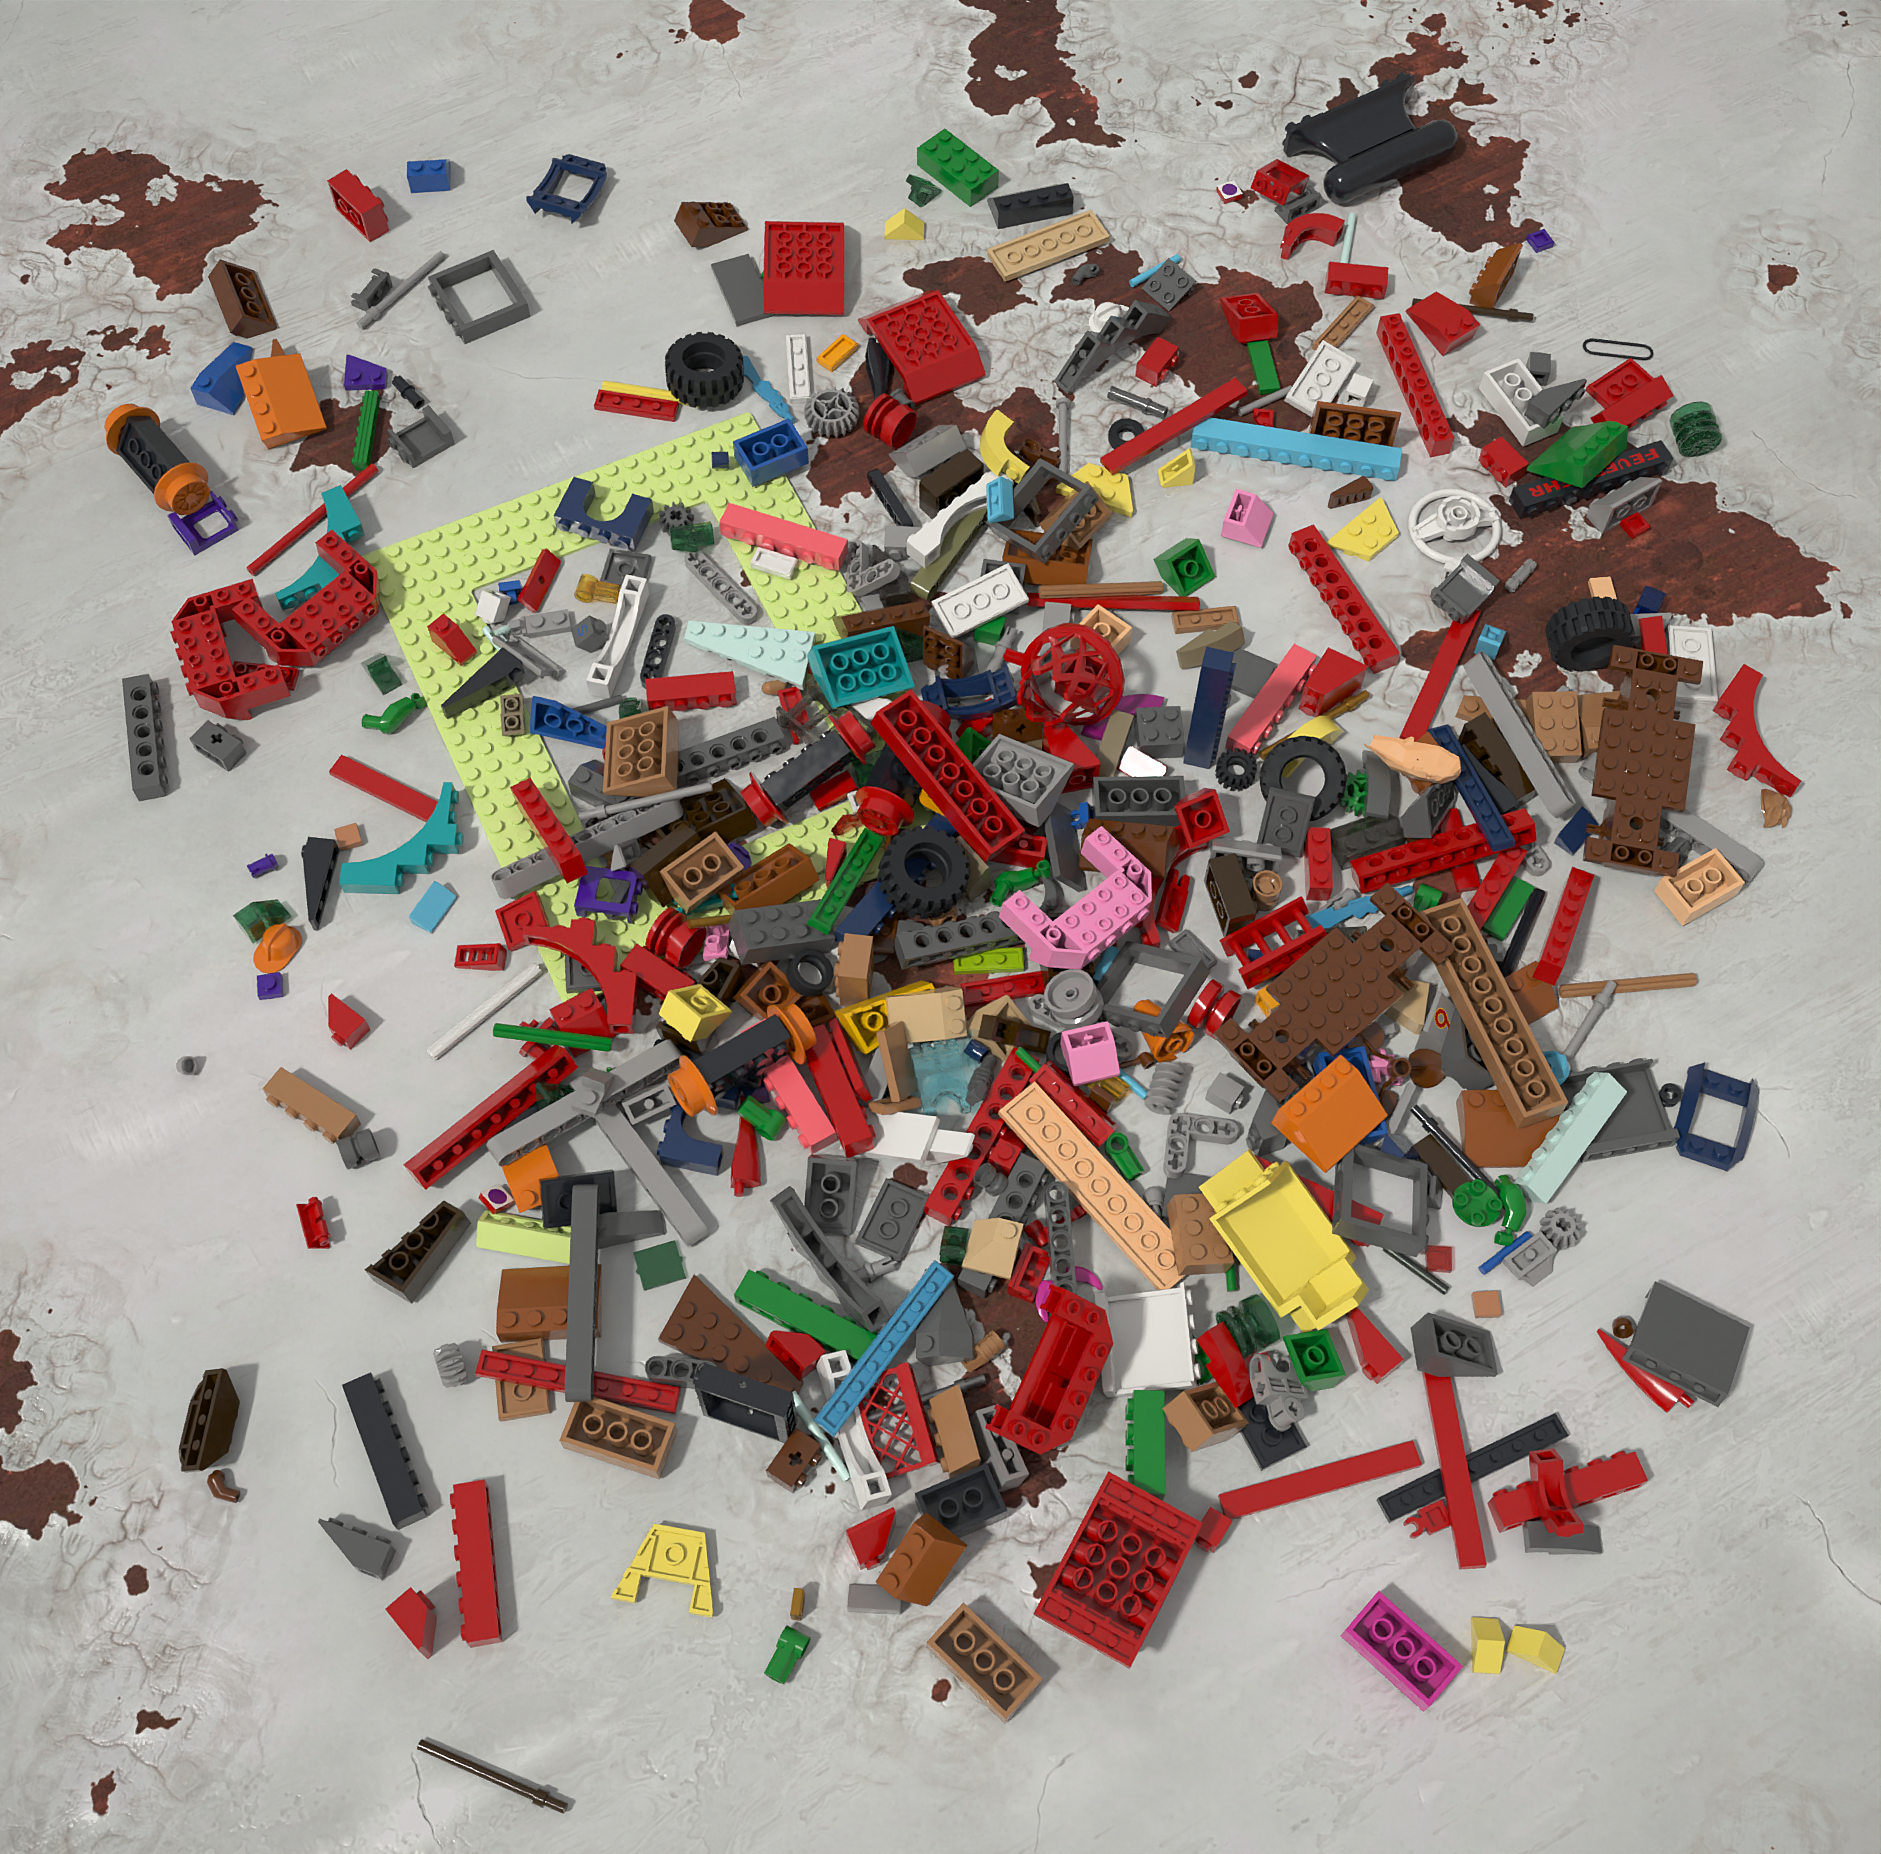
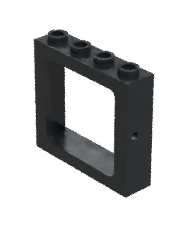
M704 1363L702 1370L698 1369L694 1376L693 1385H695V1392L697 1393V1399H699V1406H701L703 1416L782 1443L787 1441L796 1428L798 1418L792 1392ZM749 1410L753 1411L751 1415L747 1414Z

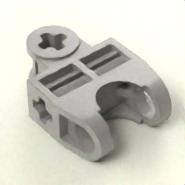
M1255 1354L1249 1363V1375L1256 1404L1266 1405L1269 1420L1273 1427L1279 1431H1286L1293 1422H1299L1305 1416L1302 1402L1309 1398L1307 1388L1301 1385L1290 1357H1281L1275 1368L1272 1361L1266 1355ZM1259 1360L1261 1362V1372L1258 1370ZM1286 1362H1288L1289 1364V1370L1287 1372L1285 1370Z

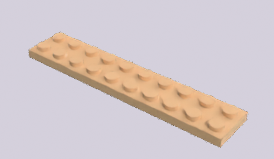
M1036 1082L1032 1083L999 1110V1116L1054 1177L1066 1185L1068 1192L1157 1291L1171 1289L1186 1276H1178L1171 1230Z

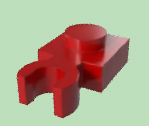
M1442 1500L1419 1509L1417 1513L1420 1518L1409 1517L1403 1523L1404 1526L1408 1524L1416 1526L1417 1530L1410 1534V1539L1419 1537L1424 1529H1426L1430 1536L1451 1527L1449 1514Z

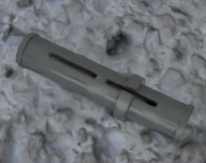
M1114 386L1110 387L1107 394L1108 399L1136 408L1145 415L1148 413L1164 420L1168 412L1167 406L1153 402L1151 398L1145 399Z

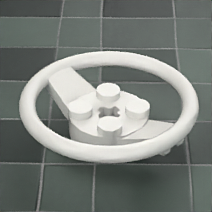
M1449 488L1430 492L1415 503L1409 514L1408 529L1415 545L1431 559L1444 564L1446 561L1453 563L1454 557L1433 550L1425 543L1426 541L1443 536L1446 541L1462 540L1473 536L1477 527L1492 526V537L1488 545L1480 552L1470 555L1479 562L1494 551L1501 536V524L1494 507L1478 495L1461 489ZM1448 497L1442 501L1437 513L1417 525L1418 514L1427 503L1438 498Z

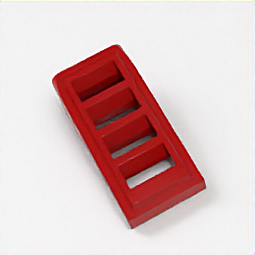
M829 838L825 875L827 889L847 855L846 843L834 838Z
M500 943L457 945L454 967L460 969L504 971L507 950ZM466 952H469L468 961H465ZM476 953H478V955H477V961H475V954H476Z

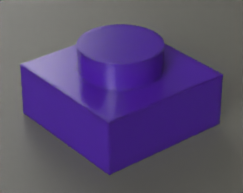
M280 972L257 975V996L259 1000L283 997V976Z

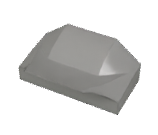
M1539 1231L1502 1260V1263L1518 1280H1524L1534 1287L1553 1272L1552 1258L1557 1249Z

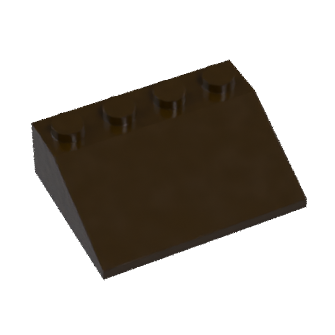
M724 778L712 784L713 791L680 799L679 801L684 812L679 819L653 832L658 841H661L684 823L697 832L701 841L716 831L724 843L729 844L732 840L748 835L751 831L757 829V825L749 805Z

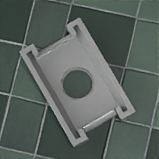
M493 636V644L500 649L503 647L521 660L525 667L542 679L544 676H552L556 679L565 671L518 636H511L509 641H505L500 636Z

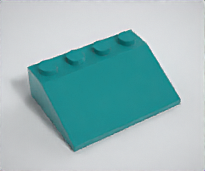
M894 626L812 646L807 654L813 676L832 709L915 688Z

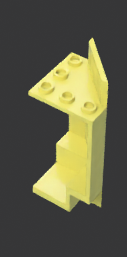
M1248 1149L1199 1186V1189L1215 1211L1209 1218L1279 1317L1281 1318L1289 1313L1303 1333L1310 1332L1315 1328L1319 1331L1357 1307L1368 1293L1369 1288L1352 1266L1357 1257L1342 1236L1332 1234V1222L1287 1160L1281 1164L1276 1161L1264 1169L1252 1151Z

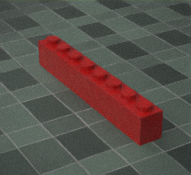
M553 1045L403 1164L416 1183L425 1190L428 1189L578 1068L577 1064L566 1049L559 1045Z

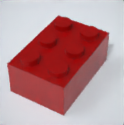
M346 169L327 180L336 210L369 242L389 231L387 224L389 220L383 210L385 207L380 197H375L370 188L361 183L357 175H353Z

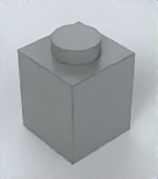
M1219 1072L1207 1090L1205 1100L1230 1114L1233 1108L1238 1109L1245 1098L1242 1096L1244 1086Z

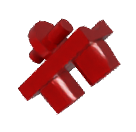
M550 1017L539 1027V1029L558 1031L553 1026L555 1021ZM533 1019L530 1024L522 1021L519 1026L536 1028L539 1023ZM527 1041L520 1048L519 1054L523 1057L528 1055L536 1060L546 1050L537 1042Z

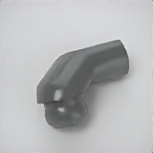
M1095 263L1082 265L1071 281L1074 285H1079L1084 278L1095 277L1099 273L1100 268Z

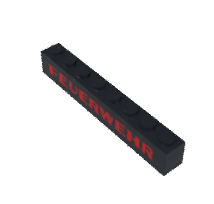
M1662 440L1622 452L1583 488L1544 477L1513 487L1509 502L1520 519L1534 517L1538 513L1552 511L1563 505H1571L1581 499H1589L1600 493H1608L1612 489L1622 487L1626 482L1634 481L1639 477L1649 478L1655 475H1663L1668 472L1674 458Z

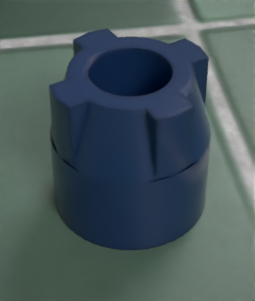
M712 452V469L729 468L728 452Z
M971 1039L964 1049V1053L978 1064L982 1062L983 1058L990 1051L989 1047L976 1039Z

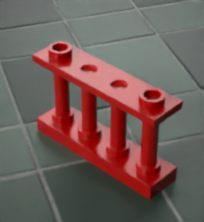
M1302 896L1219 940L1226 956L1229 957L1235 954L1243 967L1238 969L1248 990L1288 969L1327 935L1322 925L1313 929L1306 919L1305 915L1309 914V911ZM1297 921L1305 934L1292 940L1284 927ZM1276 932L1284 945L1272 951L1264 937ZM1256 943L1264 956L1251 962L1243 949Z

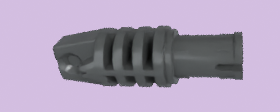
M992 1055L984 1057L980 1067L976 1068L973 1072L965 1099L970 1106L985 1100L994 1080L993 1071L997 1065V1059Z

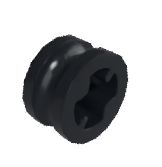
M1672 1083L1663 1085L1658 1092L1662 1105L1668 1108L1675 1106L1682 1096L1680 1088ZM1668 1091L1672 1093L1671 1099L1667 1098L1666 1093Z

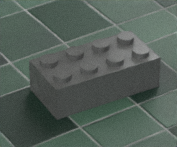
M1184 776L1093 777L1092 804L1094 819L1174 827L1180 825L1174 806L1185 797Z
M821 899L734 910L728 928L741 965L794 958L800 951L807 949L817 950L822 954L828 953L835 940L832 928L829 934L826 935L807 924Z

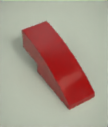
M1221 1322L1207 1330L1197 1339V1342L1211 1360L1206 1365L1207 1369L1233 1406L1237 1408L1253 1397L1252 1386L1240 1350L1224 1322Z

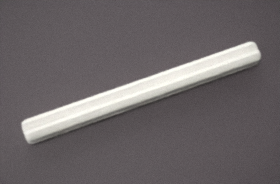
M536 963L531 964L427 1048L429 1056L434 1060L438 1059L542 974L541 968Z

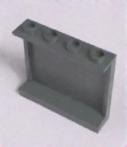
M1637 1058L1625 1064L1614 1062L1606 1067L1598 1068L1597 1066H1592L1579 1072L1570 1070L1569 1076L1560 1084L1568 1101L1564 1111L1568 1109L1573 1102L1574 1096L1582 1090L1587 1078L1594 1072L1609 1073L1627 1091L1581 1155V1163L1672 1147L1680 1138L1677 1128H1670L1649 1069L1653 1063L1652 1059L1643 1060V1058Z
M1655 1281L1645 1296L1647 1300L1631 1344L1626 1349L1622 1360L1719 1407L1729 1393L1750 1327Z

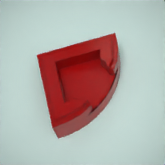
M1253 408V419L1257 425L1273 427L1274 410Z

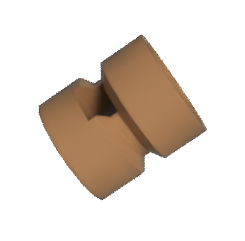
M1260 871L1253 878L1250 896L1252 901H1256L1258 911H1270L1278 903L1283 883L1279 875L1273 871Z

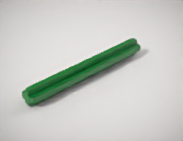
M495 1023L493 1027V1036L499 1038L609 1052L612 1046V1039L607 1037Z

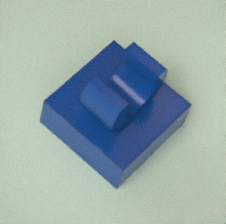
M520 580L498 583L499 591L511 597L509 605L518 604L517 595L523 589Z
M1088 802L1079 803V810L1071 812V816L1074 819L1079 818L1078 821L1071 822L1074 829H1081L1082 827L1085 829L1089 818L1094 819L1093 809Z

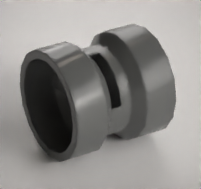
M990 1163L981 1165L973 1178L974 1183L979 1187H984L985 1191L993 1197L1001 1194L1008 1183L1007 1177L1000 1172L997 1173L996 1168Z

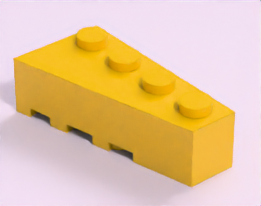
M921 980L834 1012L856 1051L868 1054L879 1046L876 1033L889 1026L886 997L935 988L932 983Z

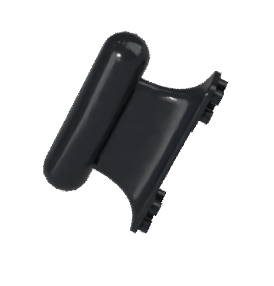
M1401 72L1391 82L1389 79L1384 80L1380 84V88L1313 117L1305 115L1301 122L1297 124L1294 122L1288 123L1285 127L1287 132L1286 138L1283 140L1282 145L1284 146L1283 152L1288 157L1303 151L1313 150L1327 155L1336 162L1337 165L1327 171L1323 183L1324 191L1328 198L1337 204L1353 201L1450 156L1457 147L1458 133L1453 124L1445 119L1433 120L1418 128L1413 125L1406 113L1405 105L1411 99L1415 78L1412 74Z

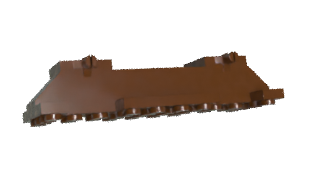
M1613 645L1611 647L1608 669L1626 672V675L1621 684L1617 700L1604 697L1602 701V707L1609 708H1604L1602 712L1591 796L1608 800L1601 825L1586 824L1585 833L1597 834L1598 838L1587 837L1585 839L1582 861L1643 874H1657L1674 878L1677 876L1680 853L1657 849V846L1662 847L1664 844V837H1658L1661 810L1665 809L1676 812H1683L1685 810L1696 725L1675 721L1680 718V711L1674 710L1678 682L1700 684L1703 661ZM1646 695H1651L1655 701H1650ZM1630 822H1634L1638 826V830L1631 828Z
M1388 882L1370 897V902L1385 916L1367 932L1362 934L1357 929L1351 935L1355 940L1352 943L1335 927L1266 987V991L1281 1006L1262 1023H1259L1254 1018L1248 1024L1252 1031L1247 1034L1230 1018L1213 1033L1215 1039L1229 1052V1055L1279 1104L1298 1089V1085L1288 1075L1296 1073L1304 1083L1307 1079L1311 1078L1312 1075L1302 1065L1319 1045L1334 1058L1403 997L1404 993L1395 985L1396 983H1399L1407 992L1415 986L1405 975L1416 964L1417 959L1423 953L1438 966L1456 949ZM1382 945H1387V946H1389L1392 950L1389 951V952H1386V951H1383V950L1380 948V946H1382ZM1277 1036H1285L1288 1041L1280 1043L1275 1038Z

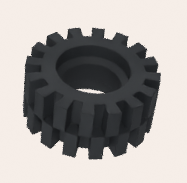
M1234 748V752L1228 749L1227 753L1223 752L1217 761L1215 776L1216 779L1219 778L1218 783L1220 785L1224 783L1223 788L1227 789L1230 786V791H1234V788L1242 791V787L1246 790L1249 784H1253L1257 764L1255 757L1252 758L1250 752L1246 755V750L1242 749L1241 752H1238V748ZM1230 765H1239L1244 768L1245 772L1235 775L1228 771V767Z

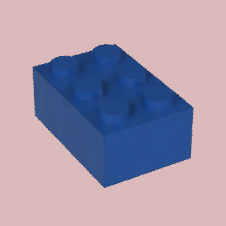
M789 418L733 441L734 457L752 487L809 464L808 447Z

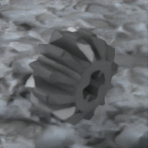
M673 501L672 507L665 504V511L659 512L660 518L658 523L662 526V532H668L670 538L677 534V537L680 539L681 533L688 535V529H693L694 515L691 514L690 507L684 508L683 502L676 506V503Z

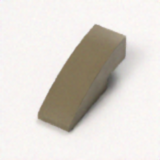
M1229 621L1215 632L1207 629L1176 651L1180 668L1187 669L1202 665L1206 647L1233 652L1246 644L1242 626Z
M1115 709L1111 713L1096 756L1101 764L1099 777L1115 776L1133 726L1134 715Z

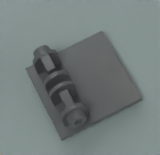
M1168 258L1141 289L1170 312L1184 295L1191 296L1194 293L1193 285L1197 281Z

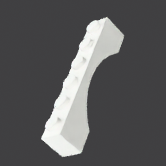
M992 471L986 472L976 484L970 485L967 491L960 497H956L946 509L940 510L934 519L927 521L916 534L909 536L907 539V555L923 568L928 567L940 556L941 546L949 529L964 516L987 508L986 484L1000 476L1011 480L1012 487H1014V481L1002 472L998 476Z
M631 575L625 576L619 592L616 613L608 636L609 640L606 641L601 654L593 662L586 680L589 695L606 699L612 697L649 596L648 583L645 578Z
M846 1350L822 1355L816 1365L826 1401H828L851 1370ZM857 1406L837 1432V1436L862 1511L886 1504L892 1493L884 1469L871 1448L860 1416L859 1407Z

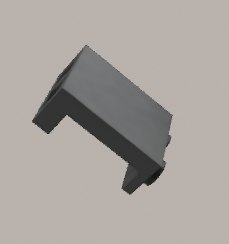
M429 405L422 409L424 415L422 419L397 433H394L391 428L387 430L389 436L387 441L393 450L397 449L401 460L404 463L408 462L412 468L455 445L451 430Z
M1466 554L1462 558L1460 565L1438 587L1432 589L1430 598L1434 605L1439 608L1442 607L1447 611L1448 616L1453 621L1463 624L1498 589L1500 580L1469 554Z

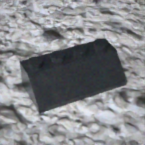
M1060 183L987 198V202L997 229L1071 215L1073 214L1074 196L1068 183Z

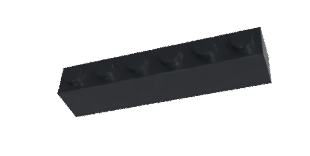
M370 1372L342 1384L392 1524L397 1530H400L426 1518L425 1509L429 1506L424 1494H419L416 1485L420 1484L415 1470L410 1471L407 1462L411 1461L406 1446L401 1447L399 1439L402 1438V1434L398 1424H393L390 1416L394 1415L390 1402H384L382 1393L385 1392V1388L381 1379H376Z

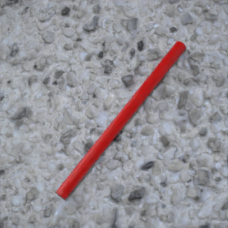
M370 464L343 487L347 498L379 472L374 464ZM323 503L246 567L247 571L254 576L327 515L325 504Z

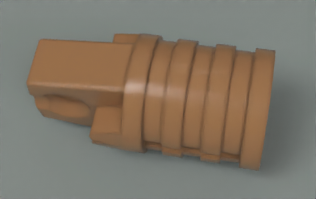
M992 1330L983 1339H980L978 1343L974 1344L975 1360L964 1361L961 1364L968 1372H972L978 1367L987 1364L989 1360L1006 1349V1346Z

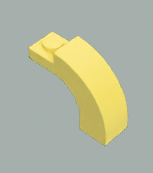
M996 410L989 418L980 437L981 456L985 464L996 476L1003 472L1010 479L1019 483L1026 475L1029 466L1007 449L1004 438L1014 422L999 410Z
M1323 715L1302 725L1289 738L1313 736L1332 745L1343 730L1329 716ZM1297 758L1289 762L1285 766L1282 776L1288 778L1305 758Z

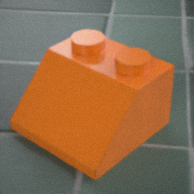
M546 1144L506 1166H501L519 1213L541 1205L539 1179L559 1176Z

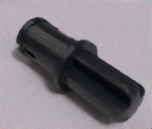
M400 375L393 377L392 384L401 393V397L407 399L415 409L421 408L425 400L415 391V387L409 385Z

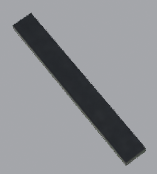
M1556 1413L1466 1455L1471 1484L1528 1457L1530 1451L1543 1450L1567 1438L1569 1435ZM1440 1468L1377 1498V1502L1388 1523L1445 1497Z

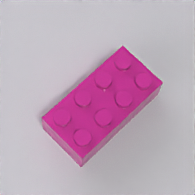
M1380 1591L1374 1595L1340 1635L1423 1712L1432 1705L1463 1667Z

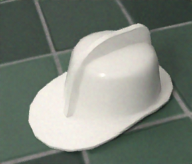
M1111 302L1100 304L1089 319L1090 329L1093 332H1100L1110 316L1123 318L1129 308Z

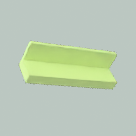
M485 1210L478 1220L476 1246L478 1248L570 1264L571 1225L544 1229L542 1220L499 1212L493 1215L490 1211Z

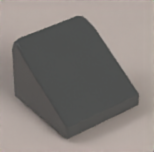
M1437 1176L1430 1178L1427 1187V1194L1430 1196L1427 1207L1434 1209L1441 1208L1443 1187Z

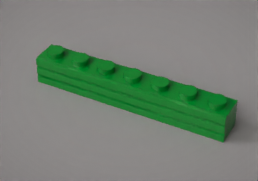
M366 390L365 395L362 396L363 406L360 407V425L357 426L358 437H355L356 447H354V457H352V465L355 466L356 471H363L370 465L380 404L378 391Z

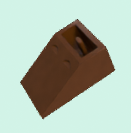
M681 202L674 219L675 224L691 247H709L748 230V227L733 205L728 202Z
M924 625L923 664L929 669L937 670L951 679L965 678L974 664L975 650L957 639Z

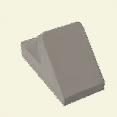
M590 1068L581 1077L582 1086L572 1105V1110L595 1118L614 1080V1075Z

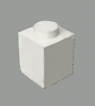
M1354 373L1346 389L1343 404L1364 407L1371 392L1373 379Z
M494 589L482 590L475 615L481 617L482 621L488 624L504 621L511 597Z

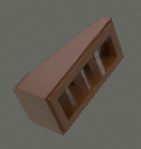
M1362 476L1332 492L1328 508L1333 509L1370 499L1374 487L1365 476Z

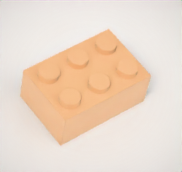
M1714 848L1679 868L1677 876L1674 878L1667 876L1661 878L1654 892L1680 924L1684 926L1737 896L1745 882L1717 848Z

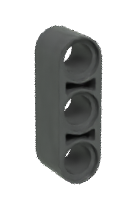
M653 1356L646 1361L645 1372L650 1382L695 1389L693 1379L697 1370H702L704 1363L716 1365L705 1360ZM656 1366L664 1368L663 1372L659 1375L651 1374L652 1369ZM680 1369H687L689 1371L685 1377L680 1378L676 1376Z

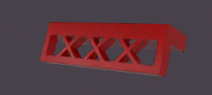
M1051 1060L1044 1063L1030 1078L1029 1082L1031 1084L1036 1082L1069 1120L1098 1148L1119 1127L1078 1086H1073L1072 1080Z

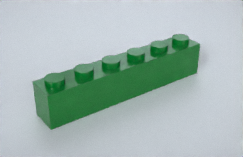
M750 1269L747 1271L734 1293L736 1303L791 1332L809 1334L824 1349L831 1353L846 1350L849 1362L854 1365L878 1335L876 1331L871 1333L867 1328L863 1329L857 1326L856 1322L848 1316H843L842 1318L834 1314V1310L827 1305L822 1304L819 1306L813 1303V1300L806 1294L800 1293L798 1295L790 1291L791 1288L788 1285L769 1280V1276L757 1270L754 1272Z

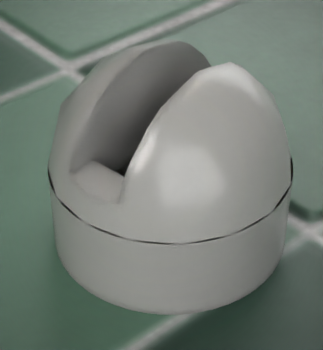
M183 1056L178 1059L176 1069L182 1075H193L198 1069V1062L192 1056Z

